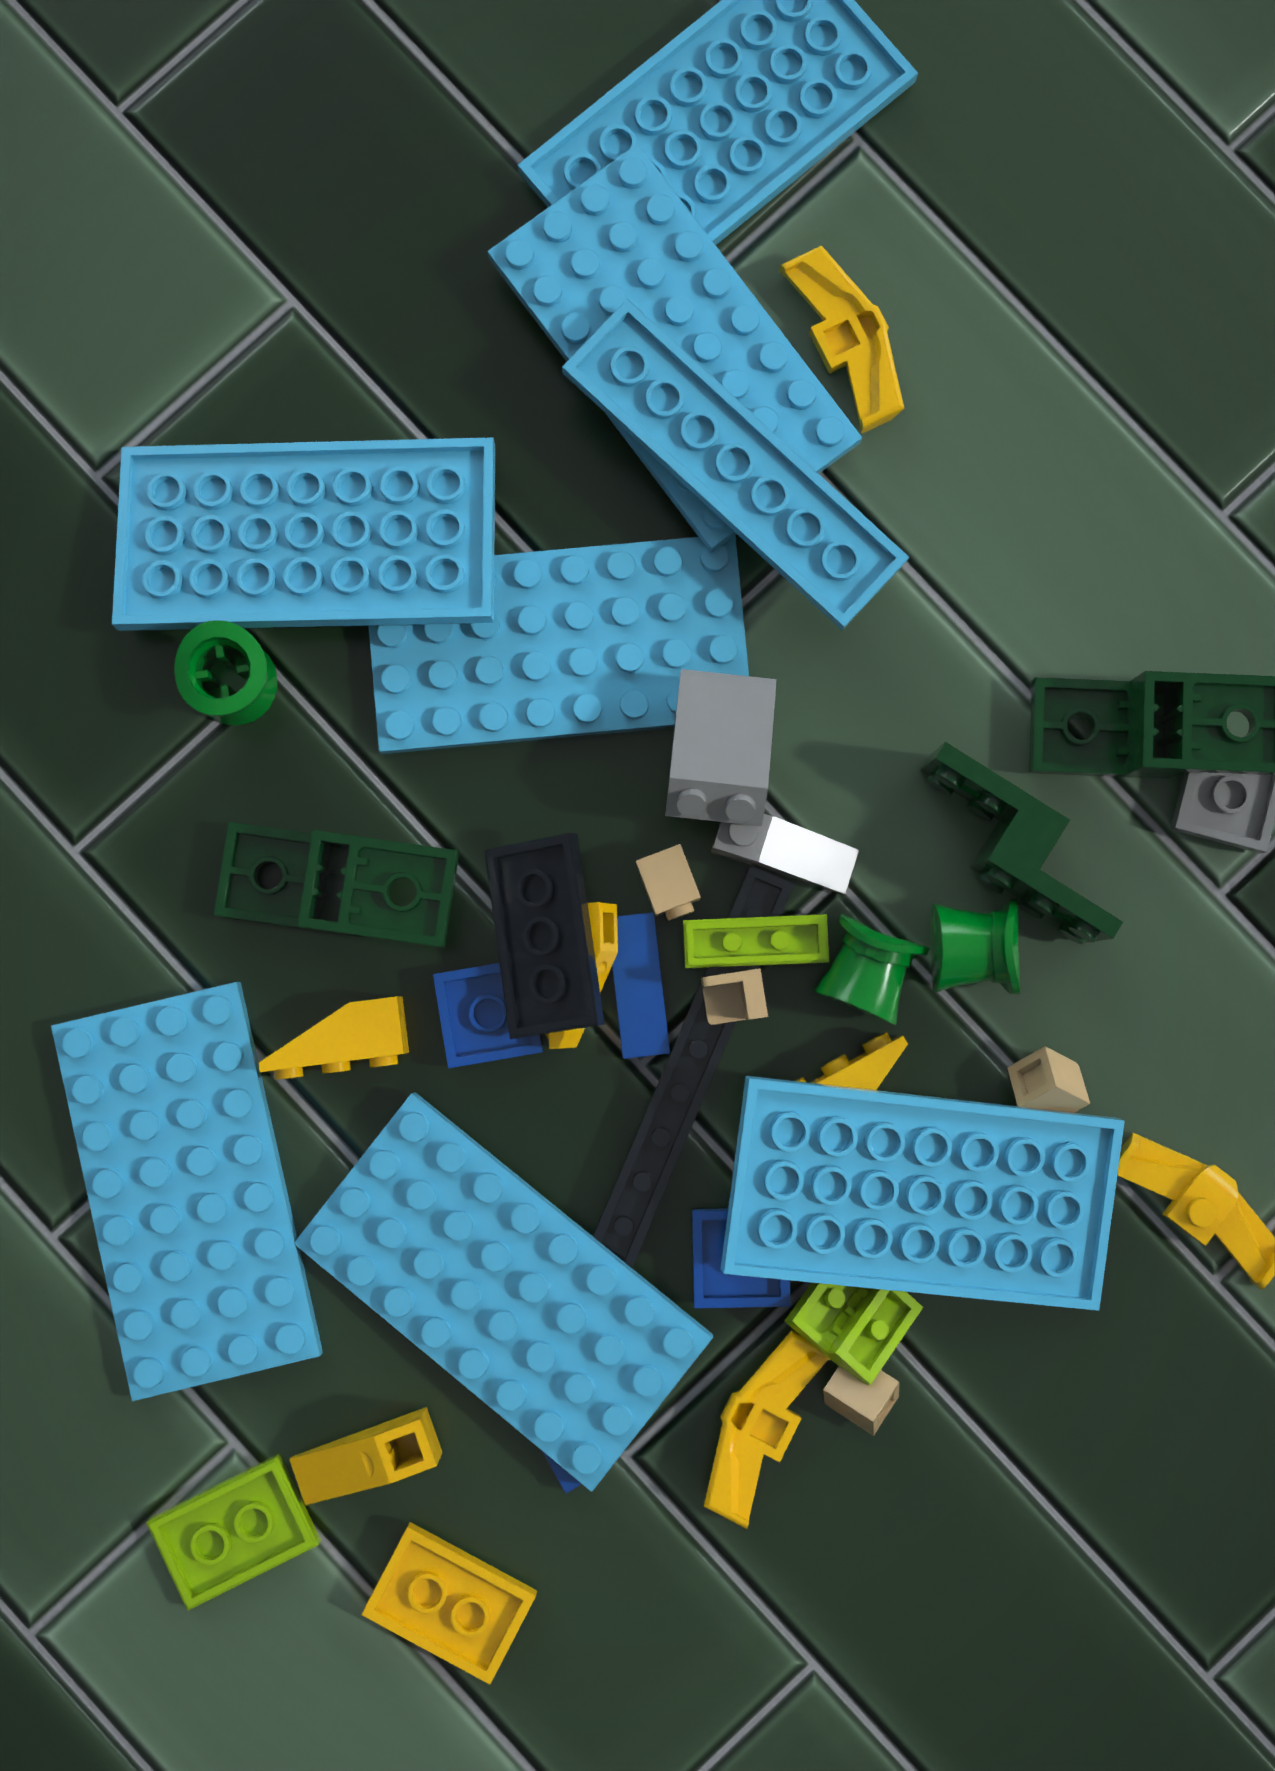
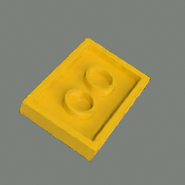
M409 1522L361 1615L490 1685L536 1597L537 1590Z

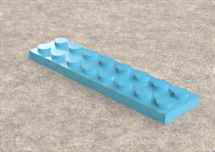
M629 299L562 366V373L839 629L843 630L910 558Z

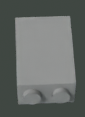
M681 669L665 816L762 826L769 783L777 679Z

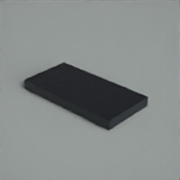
M566 833L484 850L510 1039L605 1025L578 834Z

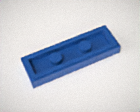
M654 912L617 916L618 953L612 967L623 1059L670 1054Z

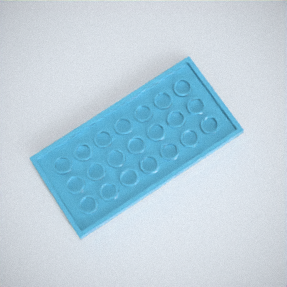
M721 0L519 163L518 172L545 205L550 207L633 146L639 144L713 243L717 245L916 82L918 72L855 0Z
M639 144L633 146L487 251L491 263L566 362L629 299L818 474L861 443L862 436ZM609 417L710 552H713L736 535L726 523Z
M494 438L122 447L112 625L118 631L193 629L199 624L213 620L231 622L242 628L494 623Z
M735 536L713 552L708 550L699 537L494 555V623L368 625L378 745L381 754L674 728L681 669L749 676Z
M241 982L229 983L52 1025V1033L132 1401L321 1356L323 1353L301 1251L294 1244L298 1237L263 1080L259 1071V1062Z
M746 1076L720 1269L724 1274L1099 1311L1125 1121L1116 1117Z
M416 1092L409 1095L294 1242L299 1249L591 1492L713 1339V1334Z

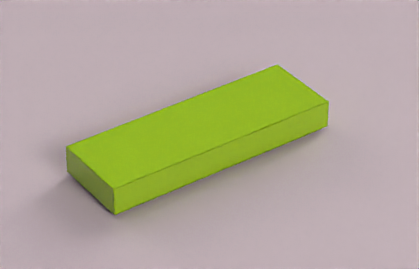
M827 914L683 920L685 969L829 962Z

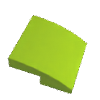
M811 1283L785 1319V1322L837 1365L866 1385H871L923 1309V1306L911 1295L903 1291Z

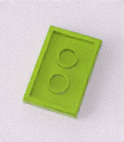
M280 1453L151 1517L146 1522L187 1611L318 1546L321 1542Z

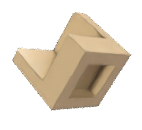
M760 968L701 978L709 1024L715 1025L768 1017Z
M1046 1046L1007 1068L1018 1107L1075 1113L1090 1104L1079 1065Z
M839 1366L823 1389L824 1402L828 1407L874 1436L899 1397V1381L880 1370L872 1384L866 1385Z

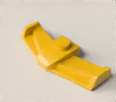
M822 245L781 264L779 267L781 275L787 278L823 320L810 327L809 335L828 373L831 374L845 366L847 367L861 434L895 418L905 408L887 333L889 326L879 307L871 303Z
M1135 1133L1130 1135L1121 1147L1117 1176L1171 1199V1203L1162 1213L1163 1216L1202 1245L1206 1246L1215 1234L1250 1278L1251 1283L1259 1289H1264L1275 1276V1237L1238 1192L1236 1181L1216 1165L1203 1164Z
M791 1330L743 1388L731 1394L720 1416L722 1427L704 1507L746 1530L749 1525V1517L763 1455L765 1454L778 1462L781 1461L802 1419L799 1414L787 1408L822 1366L830 1360L796 1331Z

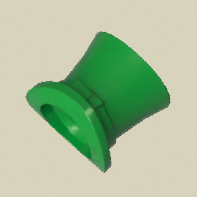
M221 620L204 622L189 631L178 648L174 664L176 685L185 702L196 711L208 715L219 723L245 725L262 717L270 708L277 691L275 665L257 640L244 628Z
M1017 899L1008 900L1000 911H991L990 914L932 904L931 967L932 986L935 993L956 986L991 981L992 983H1000L1010 994H1020Z
M841 914L838 921L846 930L843 938L845 944L829 971L813 992L896 1025L899 998L906 968H910L913 959L927 956L930 948L879 933L857 920Z

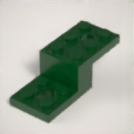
M1144 671L1131 681L1035 677L1031 681L1029 773L1170 779L1184 772L1275 775V676ZM1231 712H1240L1248 719L1249 730L1245 737H1237L1230 733L1227 728V717ZM1072 715H1081L1089 721L1091 732L1087 739H1076L1069 733L1067 723Z
M945 742L928 757L920 770L929 776L927 783L945 795L951 796L953 792L969 801L967 808L977 816L991 821L993 817L999 820L970 868L980 873L977 880L999 894H1002L1005 889L1020 899L1018 906L1030 915L1042 919L1044 915L1050 917L1060 924L1057 930L1062 935L1078 944H1083L1085 940L1094 943L1095 941L1113 939L1123 921L1040 870L1070 822V819L949 743Z
M228 822L214 916L445 948L459 851L312 830L311 834ZM267 863H276L282 871L281 882L272 889H264L258 882L259 869ZM399 879H409L416 887L415 899L406 906H397L390 898V888Z

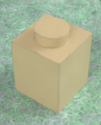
M681 844L636 860L635 865L655 917L665 913L667 920L671 921L694 912L692 903L700 900L701 896Z

